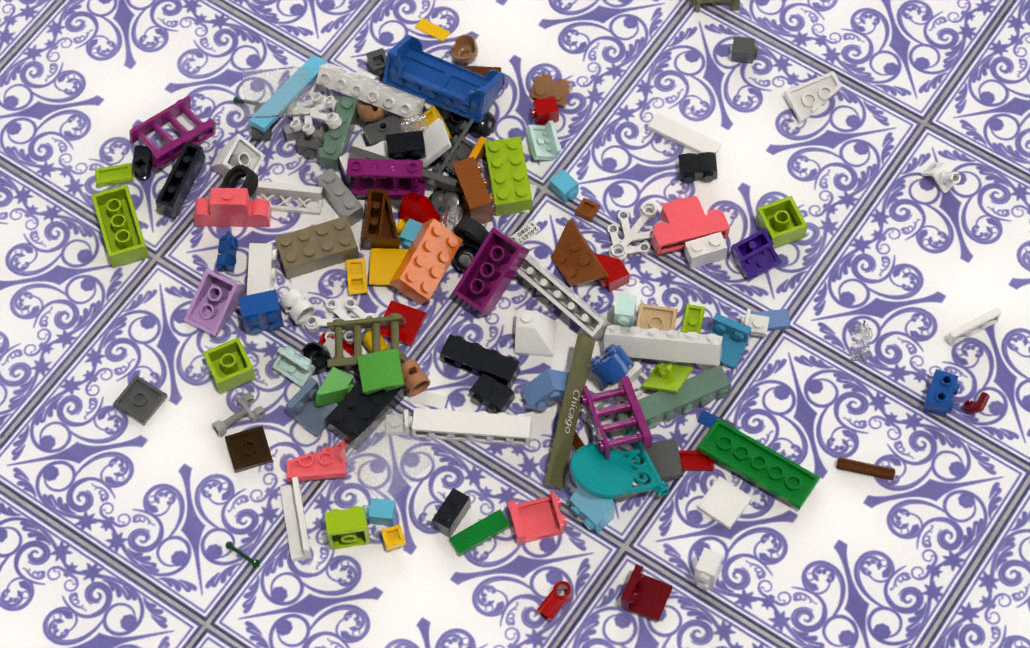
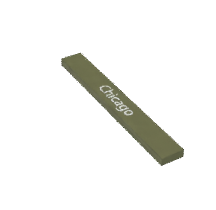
M578 334L544 482V484L555 489L563 488L581 407L580 395H583V386L586 385L595 340L584 334Z

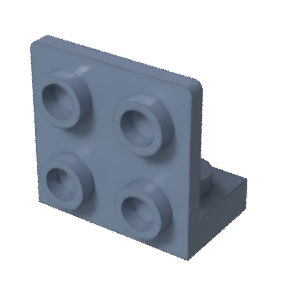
M311 378L286 404L289 416L313 435L318 436L326 428L325 419L338 404L315 406L319 385L315 379Z

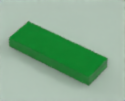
M501 509L450 537L449 541L460 557L511 527V524Z

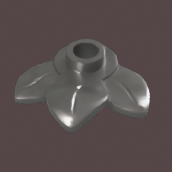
M437 190L431 198V204L441 217V222L448 220V218H458L466 210L463 206L459 205V191H455V193L450 191L444 195L441 191Z

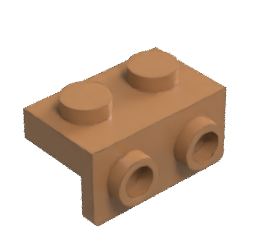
M543 73L541 76L536 75L530 96L538 99L555 96L557 104L566 107L570 89L573 88L572 85H569V81L561 78L558 81L551 80L552 76Z

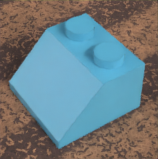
M579 486L569 499V510L574 516H579L589 530L593 529L598 533L614 519L615 503L611 499L592 496Z

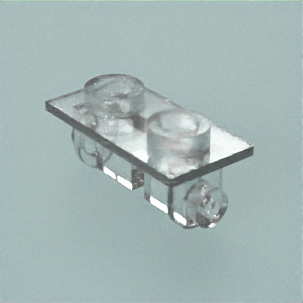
M863 320V325L855 324L853 327L851 340L858 343H851L849 357H851L852 361L862 359L864 364L867 363V356L870 355L869 341L873 336L872 328L868 326L865 320Z

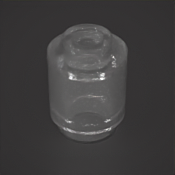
M417 114L406 117L400 123L401 132L423 130L424 132L428 129V121L425 115Z
M448 205L441 224L454 233L453 229L463 217V209Z

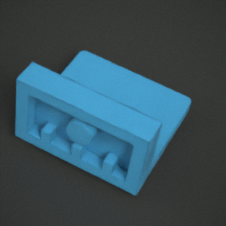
M716 313L709 334L723 336L720 364L735 369L750 340L751 327Z

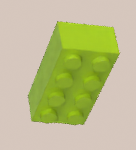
M521 136L484 142L496 216L521 213V211L526 210L533 211L532 195Z
M128 185L92 194V200L113 268L149 257Z

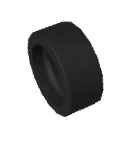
M237 165L231 168L225 175L222 188H235L238 181L246 176L245 182L240 188L248 189L249 197H251L257 189L258 176L249 167Z
M463 217L453 229L454 234L463 240L462 244L476 245L478 249L489 234L482 224L469 217Z

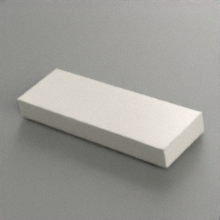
M996 307L950 331L947 342L950 346H953L999 322L1002 311L999 307Z

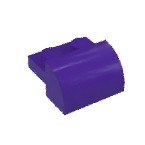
M765 229L731 246L732 258L737 268H741L748 282L782 263L772 247L774 244Z

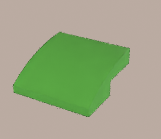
M398 349L382 350L357 357L364 394H371L383 389L390 391L405 386Z

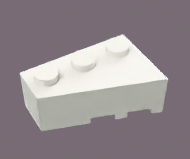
M249 243L247 295L275 290L274 279H276L277 275L276 261L278 253L273 244Z

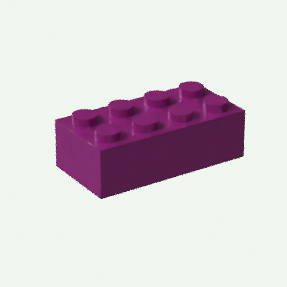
M492 227L452 293L480 312L490 315L530 250L502 231Z

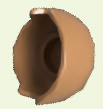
M463 34L455 38V45L451 47L454 60L459 63H469L476 58L478 46L473 36Z
M362 102L356 103L357 114L362 121L376 122L385 115V110L381 107L371 104L363 105Z

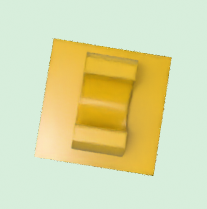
M400 524L381 530L387 551L406 545Z

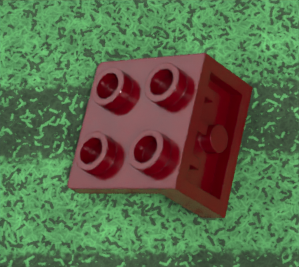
M636 564L621 597L620 608L658 622L673 586L644 575V567Z

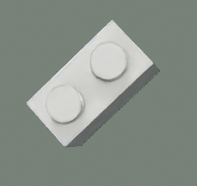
M721 232L685 242L684 254L690 269L726 259L727 245Z
M704 547L695 568L694 584L697 587L713 591L722 568L723 554Z

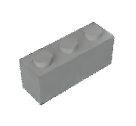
M332 168L316 177L318 187H323L324 197L341 217L347 216L350 227L365 218L363 206Z

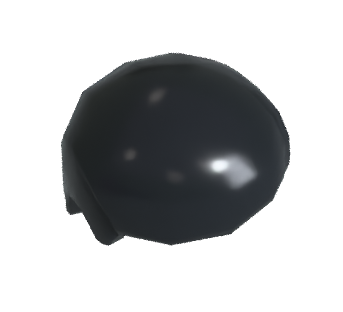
M488 111L480 123H472L468 130L469 133L475 138H480L481 136L486 138L488 134L493 133L497 123L494 115Z
M464 244L458 248L453 257V263L458 270L466 271L479 250L476 245Z
M312 342L302 348L303 356L312 361L311 364L316 367L314 373L322 372L327 368V359H331V356L326 346Z

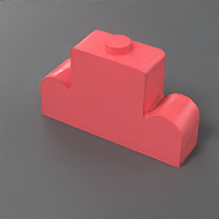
M211 188L209 199L199 198L195 201L194 221L196 227H270L271 207L269 201L257 198L250 200L248 189Z
M697 196L684 199L678 198L663 204L660 214L663 222H659L654 226L651 242L656 254L660 255L685 249V242L721 232L723 238L726 239L728 238L730 227L725 215L720 210L713 209L705 215Z

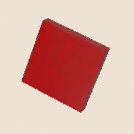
M391 300L383 317L389 316L392 313H398L405 318L406 324L399 325V343L412 347L427 316L426 312ZM391 326L380 327L382 337L391 340Z

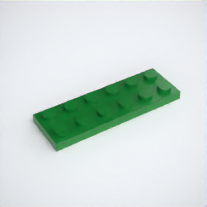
M717 419L697 448V451L798 510L801 509L820 480L819 476L720 419Z

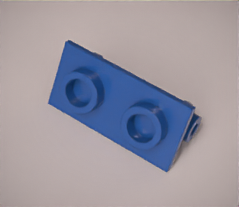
M229 231L219 239L218 252L224 254L217 255L216 267L220 272L228 269L234 273L238 239Z

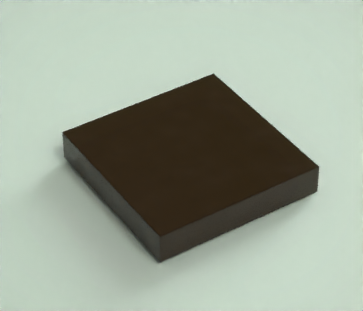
M263 425L225 436L235 473L273 462Z

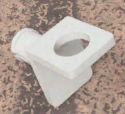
M945 162L931 163L921 172L922 176H933L943 193L948 192L961 180V175H958L959 172H951Z

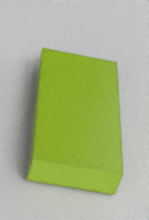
M131 163L95 169L97 188L134 182Z

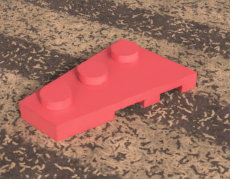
M345 440L338 442L339 445L331 448L328 446L324 447L320 452L308 453L286 461L287 481L292 482L293 477H298L299 481L347 477Z

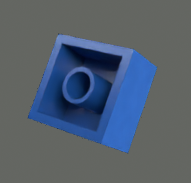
M276 289L238 297L247 335H256L262 331H274L284 327Z

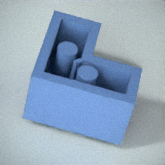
M547 369L525 385L522 391L528 408L543 411L554 401L563 402L569 372Z

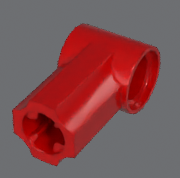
M566 581L555 583L551 593L537 609L541 617L551 622L561 608L571 600L570 584ZM561 589H565L567 591V594L564 596H560L557 594V592Z

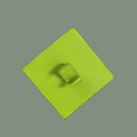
M658 363L642 385V388L678 393L692 372L693 367Z

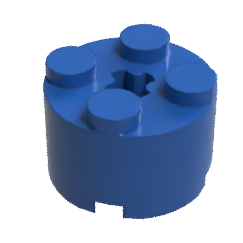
M611 344L604 350L605 353L600 357L597 355L591 359L589 370L603 388L608 387L607 383L610 382L613 385L621 377H624L629 372L628 367L630 365L634 367V363L620 345L615 346Z

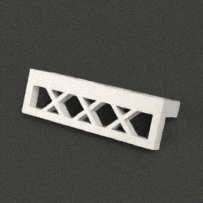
M258 181L257 189L250 197V200H253L254 196H260L269 201L271 211L321 216L324 193L323 187ZM274 198H280L282 202L278 205H272L270 201ZM292 200H298L301 204L291 207L288 203ZM318 202L317 209H309L307 204Z
M638 361L634 363V367L628 368L629 372L625 375L629 377L634 391H637L635 393L637 398L647 389L634 387V381L640 377L645 382L648 378L642 372L643 366ZM621 379L613 385L610 384L602 392L618 388L621 385ZM618 396L617 399L612 397L593 402L595 409L598 410L606 408L609 403L622 404L625 399H620V396ZM585 406L581 409V419L595 431ZM615 414L603 416L601 425L609 424L615 418Z
M298 477L292 478L293 484L280 486L292 562L312 558Z

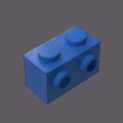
M936 369L923 411L945 418L947 411H952L955 401L951 400L953 394L957 395L960 384L957 383L959 376Z

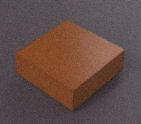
M583 198L575 210V215L591 223L599 211L600 205Z

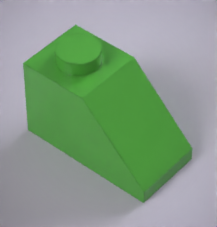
M333 367L317 391L314 405L319 407L341 402L355 387L353 384L354 376Z

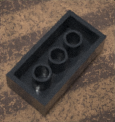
M360 380L325 419L327 430L342 441L345 440L347 445L357 451L386 419V415H389L405 398V386L390 391L383 389L366 395L363 393Z

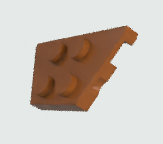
M569 220L551 256L569 286L575 287L583 283L594 282V280L607 279L609 277L608 273L574 221Z

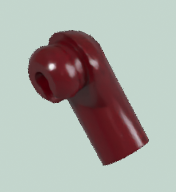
M981 392L977 401L967 400L964 403L965 411L970 414L982 412L990 395Z

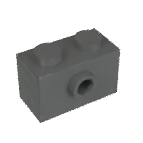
M397 114L375 123H369L363 127V132L370 147L381 141H386L387 134L405 132V129Z

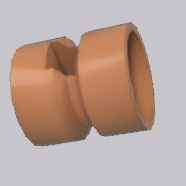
M411 359L401 364L405 389L410 396H416L429 387L430 380L424 372H421L422 369L416 360Z

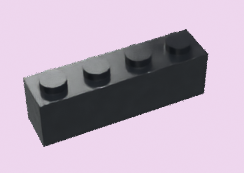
M185 142L155 201L160 214L176 219L206 159L203 147Z
M450 334L440 352L441 362L478 377L482 373L486 374L512 389L521 370L520 362L516 358L504 356L494 349H486L479 343L468 342L458 335L453 336Z

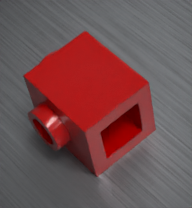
M555 96L533 100L534 108H531V114L533 119L536 118L537 125L546 124L549 120L553 122L559 121V110Z

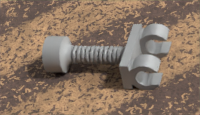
M251 392L238 398V404L242 410L222 422L217 420L212 423V427L219 437L227 433L226 428L243 418V416L247 415L254 424L266 415L262 406L256 407L253 411L249 409L248 406L255 401Z

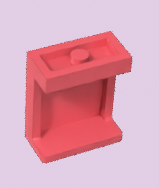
M554 491L550 492V496L516 504L515 500L507 502L508 512L518 545L564 534V526H567L565 514L560 513L559 508H562L560 497H556Z

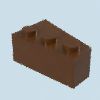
M369 188L361 248L399 249L400 238L397 234L388 191Z

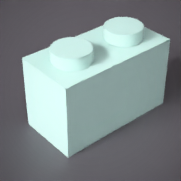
M617 293L614 324L621 327L634 326L636 295Z

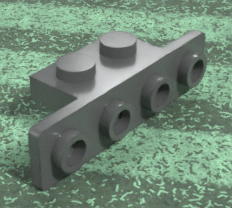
M473 118L467 122L465 120L458 128L460 130L459 134H455L450 141L452 147L441 155V163H437L432 172L441 174L443 169H446L453 174L452 163L469 157L475 145L466 140L464 136L474 122Z

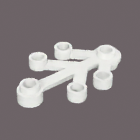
M316 92L312 95L311 100L304 103H292L287 110V114L293 118L290 127L295 132L302 128L306 135H310L315 131L313 118L326 122L330 129L338 128L342 123V119L337 113L325 114L320 112L335 106V98L330 95L324 99L320 92ZM302 116L305 118L304 125L300 122V117Z
M647 202L642 206V215L631 230L628 221L629 213L625 210L618 213V221L622 225L624 239L620 243L618 238L619 228L616 224L608 226L607 233L611 236L612 246L609 248L610 257L618 258L622 261L629 254H649L650 245L646 242H642L637 246L628 247V245L635 241L651 240L653 229L647 232H638L648 219L656 216L657 206L654 203Z
M348 298L345 301L346 310L354 312L359 317L351 318L337 305L335 299H328L326 301L327 310L333 312L339 318L319 319L312 315L306 318L305 327L308 332L315 333L320 327H327V322H333L335 319L347 321L376 318L378 316L374 313H365L357 306L355 299ZM372 328L361 329V334L364 331L372 330ZM335 331L325 334V341L328 340L329 336H333L332 340L335 341ZM347 331L344 334V340L347 344L354 343V331Z

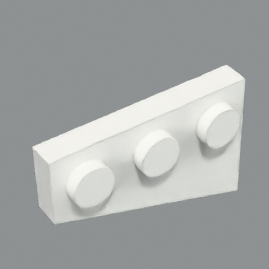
M832 71L785 90L784 95L801 124L835 95L842 85L835 72Z

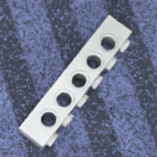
M331 63L321 65L319 68L317 84L381 107L384 110L410 120L417 119L422 115L425 99Z

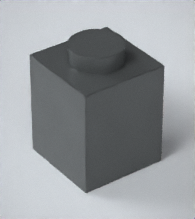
M734 37L731 62L753 64V57H757L758 53L755 39Z

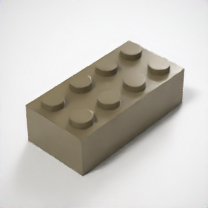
M347 216L274 237L287 280L346 262V260L359 258L358 246Z

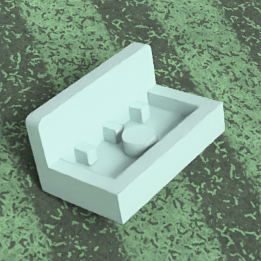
M549 120L545 126H527L526 132L533 159L553 161L561 151L554 122Z
M279 347L277 351L280 354L272 367L303 387L310 380L316 367L311 364L312 361L307 357L297 355V351L292 347Z

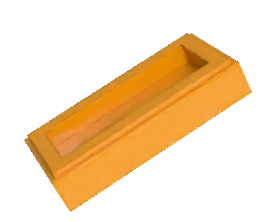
M483 136L479 138L468 158L474 157L476 163H480L485 154L484 142L487 141V138Z

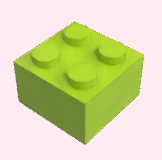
M792 196L757 208L756 221L760 229H765L774 244L773 248L806 237L807 224Z
M239 337L203 352L206 364L220 394L256 379L254 369Z
M352 506L349 509H332L324 513L331 550L371 544L365 507Z

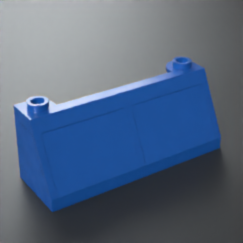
M406 35L387 52L383 84L423 98L426 102L467 119L473 118L474 122L477 123L484 119L502 89L504 73L490 70L486 77L422 51L421 41L411 35Z

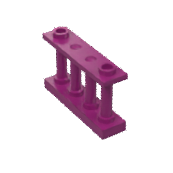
M189 96L178 100L175 104L129 130L130 142L132 144L141 140L152 152V165L156 169L177 158L185 142L199 145L216 134V123L212 119L202 122L190 110L191 98ZM185 114L197 127L188 131L176 118ZM170 122L182 136L173 140L162 129V126ZM155 131L167 145L158 148L146 135Z
M348 158L346 176H352L350 191L355 197L367 198L369 188L387 190L391 199H402L409 192L425 196L426 183L418 181V179H422V160Z
M628 376L621 377V385L618 388L590 395L587 386H583V395H580L583 407H587L599 439V451L604 453L606 459H610V448L637 441L642 443L644 450L652 448V435ZM616 396L624 397L625 399L622 404L598 410L595 409L593 402ZM623 411L630 412L631 416L629 419L601 425L599 417ZM630 426L635 427L637 430L636 434L608 441L605 432Z

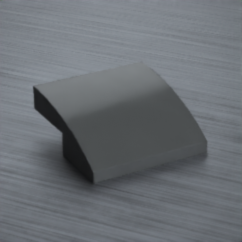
M676 439L653 442L652 448L646 449L663 481L667 482L683 477ZM641 457L638 465L643 464Z

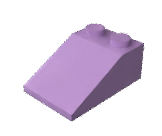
M206 269L183 321L217 336L239 305L238 297L243 296L247 286L217 271Z

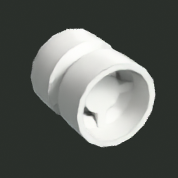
M297 288L288 291L280 300V306L286 313H289V316L296 324L305 323L306 318L312 316L315 312V307L309 300L305 299L303 293Z

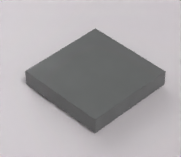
M136 375L115 400L113 406L145 426L168 396L165 392Z

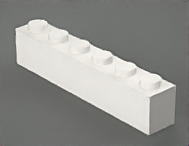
M530 254L526 256L517 272L594 338L601 339L605 334L607 325L611 326L612 324Z
M614 324L611 326L607 325L604 334V350L609 345L614 344L615 346L620 345L629 357L719 366L722 357L723 336L698 334L696 332L684 333L677 330L662 331L657 328L641 329L637 326L621 327Z
M428 407L414 408L412 436L415 438L529 446L532 425L531 416L525 414L508 415L504 412L497 414L486 411L469 412L463 409L451 411L446 408H440L439 410Z

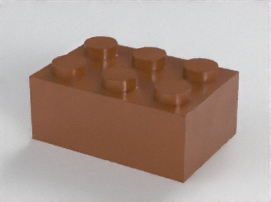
M474 157L452 163L454 179L457 180V191L460 192V198L466 209L467 217L478 221L480 224L493 221V213H495L494 199L492 193L488 194V183L486 178L481 176L482 168L480 163H476Z

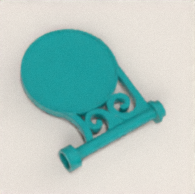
M637 430L630 431L626 436L636 434ZM638 441L629 443V445L635 446L636 450L619 451L610 448V459H606L603 452L600 453L598 444H588L577 449L570 461V473L575 483L586 493L598 498L615 499L623 495L652 490L659 496H665L670 491L669 484L663 483L648 453L644 450L642 443H638ZM641 457L643 464L638 465ZM633 482H635V483L638 484V485H641V486L631 487L632 484H633Z

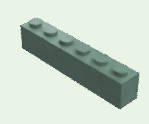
M719 365L686 379L678 393L658 391L639 399L638 402L650 429L662 421L674 419L676 415L689 413L697 406H705L711 400L726 397L730 393L731 383L722 366ZM626 411L615 413L616 421L629 419L631 416L630 412ZM632 426L621 428L624 436L630 431L636 430Z

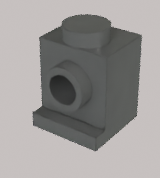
M380 48L366 53V58L372 74L383 79L387 56L384 49Z

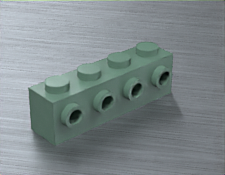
M341 96L339 102H336L334 112L342 119V123L336 129L329 128L328 132L324 134L323 147L319 148L317 155L320 159L321 168H332L334 171L339 172L341 167L339 157L346 153L358 120L356 103L359 102L358 99Z

